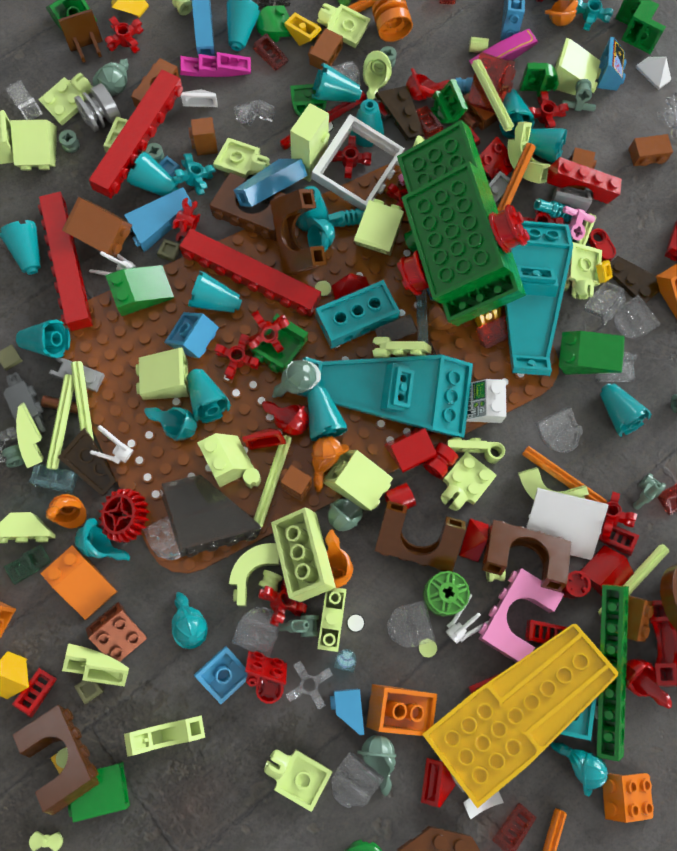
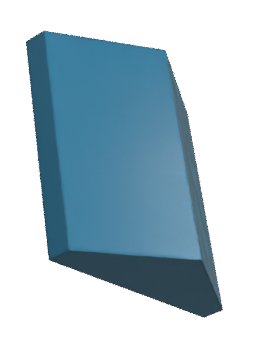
M225 646L197 671L194 676L222 704L246 682L247 672H245L246 667Z

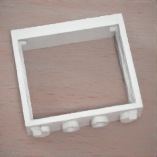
M350 114L313 169L311 179L360 210H365L368 201H373L378 193L381 195L386 187L384 183L387 179L391 180L395 173L393 169L396 165L400 166L397 156L402 154L405 148ZM351 131H354L394 157L366 201L323 175Z

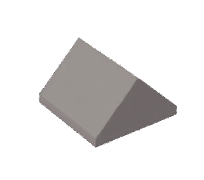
M554 186L551 201L568 205L574 209H582L586 213L592 203V197L589 191L569 186L564 188Z

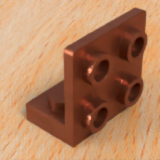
M119 602L86 628L88 639L103 654L119 662L147 639L146 635L129 618L124 607Z

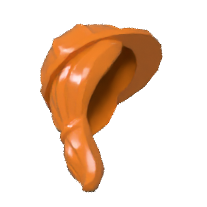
M558 0L551 9L545 10V14L549 15L550 20L556 26H566L573 21L577 13L578 0Z
M332 436L319 438L313 445L311 456L315 470L313 483L316 487V492H320L323 487L324 472L337 463L340 455L349 451L348 445L340 444Z
M68 493L54 497L46 511L47 519L66 528L81 526L87 517L86 508L79 498Z
M331 529L325 538L328 546L326 552L335 586L340 588L350 580L354 568L349 555L340 549L339 538L334 530Z

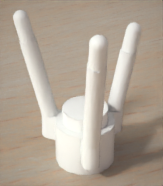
M102 251L100 252V255L118 264L117 271L136 268L133 262L128 261L120 254L117 255L118 259ZM93 269L89 270L90 273H95L99 275H107L112 273Z
M99 425L98 430L116 444L112 452L115 456L93 450L90 451V454L112 460L117 464L120 461L126 463L134 450L120 442Z
M464 609L461 610L446 625L449 628L446 633L456 644L459 641L463 642L466 638L478 632L483 625L481 624L469 632L466 630L480 617V613H477L464 625L459 622L455 624Z

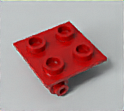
M496 136L479 155L484 171L492 180L499 171L507 176L513 169L509 160L508 149Z
M248 650L245 672H247L246 683L249 686H256L261 677L286 685L287 663H284L279 658L272 659L266 657L261 652Z

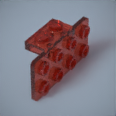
M482 52L478 59L482 61L503 103L506 94L511 92L514 84L511 80L513 81L516 74L514 69L515 61H507ZM474 73L467 103L495 113L478 77Z

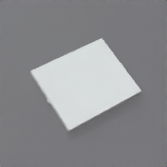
M537 488L526 529L536 532L540 531L546 535L561 537L564 540L571 541L570 555L591 560L609 505Z

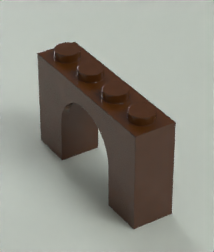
M229 173L210 203L212 216L218 220L227 221L233 226L242 227L250 233H257L265 239L276 241L277 236L271 205L262 212L254 214L240 210L238 208L239 201L234 189L246 182V178ZM277 192L273 199H276L286 194L282 192Z
M298 189L271 200L270 205L283 273L286 275L298 274L327 265L324 246L303 249L298 244L295 236V224L298 217L302 213L316 208L313 189Z
M388 501L376 541L375 551L384 556L398 557L402 561L409 560L421 566H431L443 572H453L466 531V522L446 516L440 537L436 542L429 546H415L409 543L402 533L407 506Z
M493 520L488 529V540L485 547L482 571L501 576L507 567L509 549L515 546H525L535 551L542 561L541 587L561 593L568 582L571 541L564 540L561 537L546 535L540 531H532L522 526L507 524L504 521Z
M60 705L55 706L13 734L19 753L29 758L54 742L63 741L67 747L68 759L63 771L59 776L35 792L42 811L52 816L100 784L96 777L98 771L88 758L90 756L89 750L84 744L82 745L80 740L82 737L81 732L72 722L74 719L72 712Z

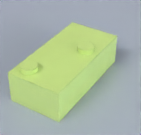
M311 103L290 130L291 159H302L308 175L303 179L309 182L311 181L313 169L328 148L330 136L329 113Z
M305 507L271 522L289 599L302 602L336 588L317 514Z

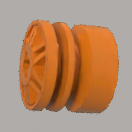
M406 0L375 1L372 6V14L380 38L386 42H394L406 37L413 27Z

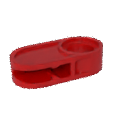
M600 228L592 230L588 238L590 246L602 250V261H611L616 255V249L607 233ZM593 235L601 236L602 241H596Z

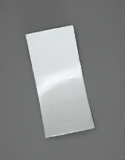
M499 791L479 808L474 805L470 798L463 802L470 819L490 807L504 803Z

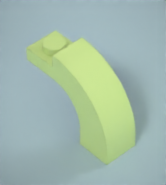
M518 122L515 128V139H508V156L514 169L526 143L529 142L531 122ZM531 157L522 178L534 183L547 182L550 164L538 162Z
M537 467L518 472L524 489L532 499H535L537 488L553 491L544 485ZM585 485L558 492L584 499L585 495L589 494Z
M276 543L255 546L246 551L235 563L230 575L229 585L237 586V589H234L233 601L237 602V606H247V582L253 571L263 566H279V554Z
M202 715L124 734L127 757L205 738Z

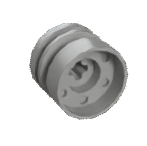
M102 83L90 88L92 98L86 92L82 93L84 101L80 96L74 97L81 117L94 132L99 130L97 123L100 127H105L104 117L109 123L114 122L116 117L121 118L113 98Z

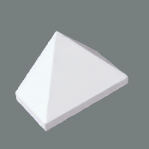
M647 57L635 67L657 90L671 81L666 57Z
M200 89L182 92L181 94L183 106L218 107L216 93Z

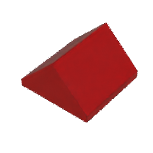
M416 428L384 444L402 473L437 456L426 428Z
M605 545L580 570L587 574L590 578L591 586L601 596L602 585L623 586L634 574L627 557Z

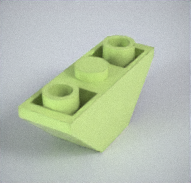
M31 512L9 513L0 522V543H8V540H15L17 543H27L28 539H36V542H48L49 539H55L56 536L37 515Z
M335 588L325 592L317 649L338 652L347 589Z

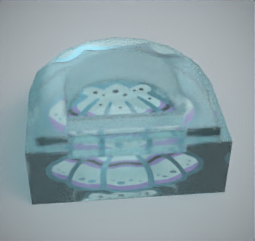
M349 649L341 650L336 656L334 668L354 672L356 665L354 652Z

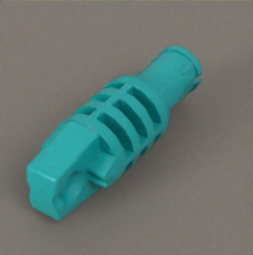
M540 198L534 202L535 210L546 212L552 218L562 217L565 222L572 219L571 215L562 211L563 207L568 205L556 201L547 202Z
M358 208L350 209L349 211L342 210L327 215V220L334 227L360 225L365 210Z

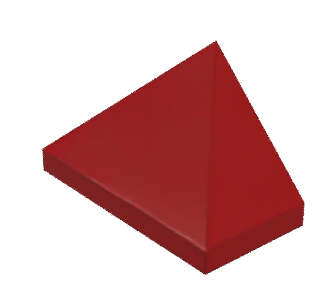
M349 273L331 285L334 298L337 300L369 286L367 277Z
M266 428L242 437L249 450L286 444V440L281 432L272 428Z
M469 519L459 553L460 557L475 562L479 561L488 540L489 524Z
M427 758L421 803L440 808L456 785L450 771L442 761Z

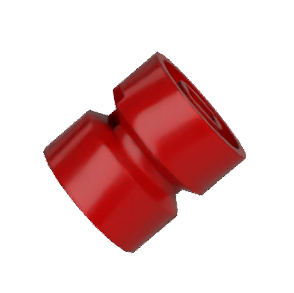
M438 443L435 447L437 456L424 462L422 465L430 474L436 478L443 479L448 472V466L452 467L459 457L452 448L444 443Z
M261 678L256 685L257 697L266 704L277 702L284 692L283 684Z

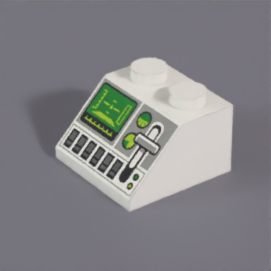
M484 379L472 382L466 422L502 423L506 418V380Z

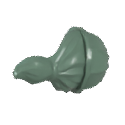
M121 59L119 64L110 62L101 67L93 77V87L102 83L111 96L122 93L127 84L126 71L129 69L128 59Z
M297 360L291 362L282 373L281 383L274 387L272 397H282L286 392L299 394L312 389L321 379L319 368L311 361Z
M337 499L330 504L331 507L328 511L329 523L338 531L352 529L358 525L357 523L363 516L362 508L348 499Z
M373 735L364 742L362 750H358L357 754H362L364 761L378 773L380 790L384 796H387L392 787L390 774L394 770L397 754H395L394 746L387 737Z

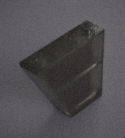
M202 475L166 482L161 485L160 494L181 557H193L199 554V552L206 550L208 552L215 551L224 545L230 547L243 540L252 541L258 537L261 531L259 523Z

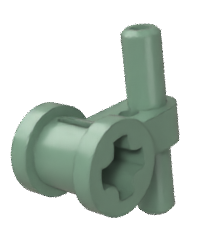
M581 79L575 85L576 100H562L561 104L567 103L568 108H573L574 111L581 112V110L594 112L596 105L585 103L592 97L591 82L588 79Z
M648 473L639 484L642 491L639 496L640 498L633 503V507L639 510L645 503H649L658 497L665 489L666 484L660 483L653 478L651 473Z
M319 615L300 616V620H289L287 623H280L278 628L280 631L301 633V637H319V632H317Z

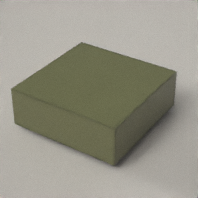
M164 239L157 252V256L172 262L175 261L181 250L180 244Z
M12 344L0 351V363L6 371L23 361Z
M83 680L74 686L84 704L89 703L104 693L100 683Z

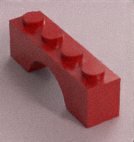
M561 157L548 167V184L560 188L574 185L587 187L593 192L594 200L606 204L620 195L621 178Z
M654 600L652 603L654 611L650 621L654 627L658 645V656L655 663L657 685L677 687V631L667 618L661 600Z

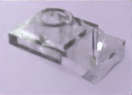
M21 80L5 88L15 106L26 120H33L43 114Z
M262 100L236 105L234 107L235 119L242 124L245 123L250 126L256 116L273 122L275 106Z

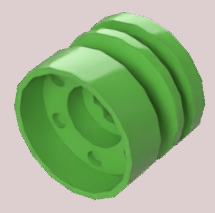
M444 571L428 580L422 595L424 604L434 615L445 617L454 615L465 608L469 601L470 591L467 582L462 576L455 572ZM449 589V593L452 596L445 598V593L443 591Z

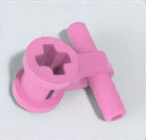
M564 206L563 213L572 216L571 222L568 224L572 240H581L585 236V227L582 225L583 220L593 223L595 216L587 214L579 208L574 209Z

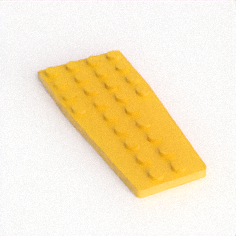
M572 624L470 694L422 735L474 805L479 808L528 767L618 676V671L577 624Z

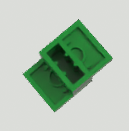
M623 0L615 19L628 25L621 40L651 55L666 26L652 20L659 4L651 0Z

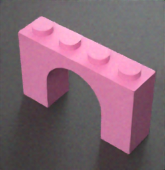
M522 568L511 573L508 578L510 583L507 589H502L498 596L500 599L498 605H494L488 614L490 616L488 624L484 622L478 632L481 634L479 640L516 663L533 652L535 647L516 636L510 630L507 623V611L510 605L517 599H525L551 613L555 612L564 595L563 593L541 587V580Z

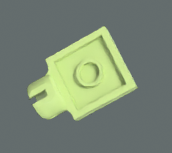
M324 3L322 5L324 9L320 8L317 22L327 27V29L342 35L344 43L356 48L371 19L342 4L335 8Z
M78 73L71 80H67L64 77L38 99L61 125H64L79 112L74 97L80 96L84 101L82 93L86 92L88 95L91 93L90 88L93 86L86 77H83L82 73Z
M227 138L213 166L215 169L247 178L249 175H256L268 167L270 159L260 155V148Z
M573 242V251L567 279L572 282L571 295L573 298H576V294L577 299L593 297L594 286L600 285L596 265L602 261V250Z
M374 337L373 343L380 346V348L372 350L374 358H390L391 354L396 355V357H407V354L414 356L431 354V346L424 341H391L390 337Z
M466 451L443 479L447 488L442 493L441 500L446 505L452 498L454 501L449 508L454 511L459 510L465 502L474 505L497 475Z
M295 749L292 755H287L280 750H274L270 757L273 762L279 765L277 766L267 761L264 772L277 782L274 790L312 812L333 771Z

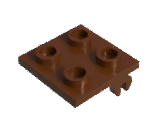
M92 9L58 19L70 51L78 50L83 63L86 60L81 47L90 44L94 45L98 57H102L97 43L103 42Z

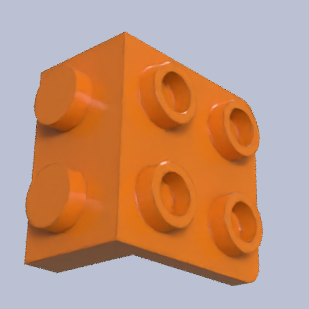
M608 773L607 781L603 785L605 819L624 823L652 819L654 807L652 804V785L649 774L619 775Z

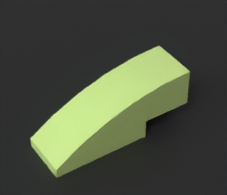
M23 402L18 406L16 432L22 458L26 467L29 468L42 462L44 457L36 444L41 441L42 436Z
M68 644L62 671L83 674L82 680L125 686L129 668L98 651Z

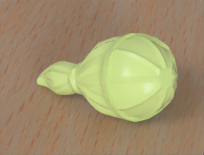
M381 51L369 53L363 65V79L369 87L366 95L368 99L372 100L376 98V92L387 84L392 74L390 60Z

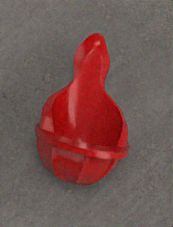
M412 68V75L408 78L406 86L409 88L412 99L420 101L427 100V97H433L434 92L441 91L449 80L435 83L427 76L417 74L415 69Z
M262 402L264 411L274 416L275 425L283 430V433L300 435L309 426V416L304 409V405L295 404L280 408L274 402Z
M642 659L627 661L626 689L637 696H650L658 705L670 709L672 707L671 698L657 685L656 671L652 663Z

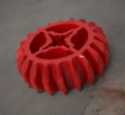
M129 488L111 492V496H106L107 502L101 503L103 509L99 510L101 517L98 520L102 521L99 525L103 529L102 533L107 535V538L119 543L136 540L137 535H142L141 529L147 528L145 522L149 521L147 514L150 511L146 509L149 505L145 502L146 498L138 491Z

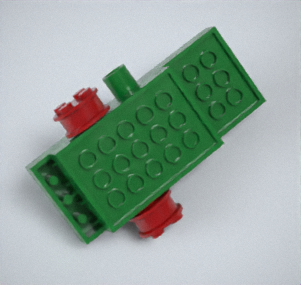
M460 120L398 155L397 159L408 194L403 196L402 200L411 230L404 234V238L408 248L414 252L412 256L408 258L402 257L397 262V267L403 277L402 284L406 290L409 289L416 296L421 295L423 290L429 288L433 300L443 304L448 322L456 326L526 296L511 250L518 245L525 246L530 237L527 230L523 228L522 223L524 219L519 211L516 212L513 205L507 204L504 210L498 212L471 129Z

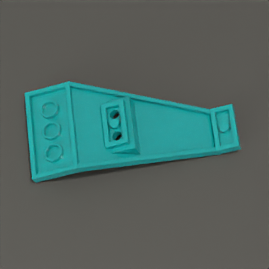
M524 221L522 225L527 230L530 240L527 241L525 246L518 245L512 248L511 251L526 296L505 305L512 373L550 376L552 372L550 353L572 256L573 242L568 224Z
M445 355L319 361L308 357L302 358V360L311 361L319 368L321 379L316 386L326 388L337 406L417 428H426L428 431L452 437H465L473 369L472 363ZM310 390L305 391L304 393H299L297 395L308 397L307 394L308 392H310Z

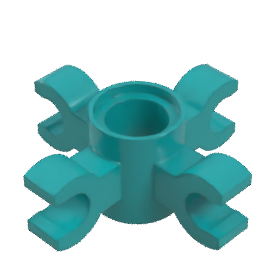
M578 0L576 14H583V19L585 20L583 29L587 31L590 30L591 25L597 18L605 23H609L614 11L612 8H602L600 0H589L588 3Z
M191 153L183 154L185 160H181V163L186 170L177 169L174 171L176 176L172 177L174 183L180 184L185 181L188 185L195 186L198 196L205 195L203 189L208 187L202 178L212 179L214 177L212 172H216L214 166L207 165L203 167L200 163L193 162Z

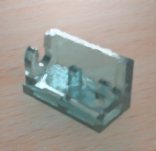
M36 464L29 482L34 486L73 493L78 475L74 471L59 468L52 470L44 465Z

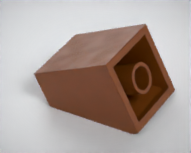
M78 197L62 231L99 251L117 257L122 250L126 237L130 234L132 224L103 207Z

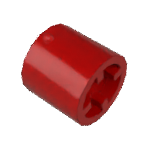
M407 483L396 486L384 493L386 502L391 501L406 505L407 510L416 506L414 495Z
M582 571L568 573L567 585L561 591L564 594L563 597L575 599L588 594L591 589L590 578Z

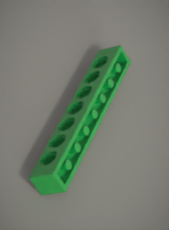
M607 584L602 585L600 651L618 671V676L599 695L597 758L620 761L624 757L629 586Z

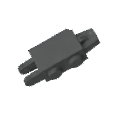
M18 372L6 376L8 388L5 389L3 394L15 422L18 406L24 402L32 419L37 423L38 429L41 432L46 431L42 421L44 419L42 415L44 409L41 403L37 402L34 397L37 395L32 385L29 386L23 381Z

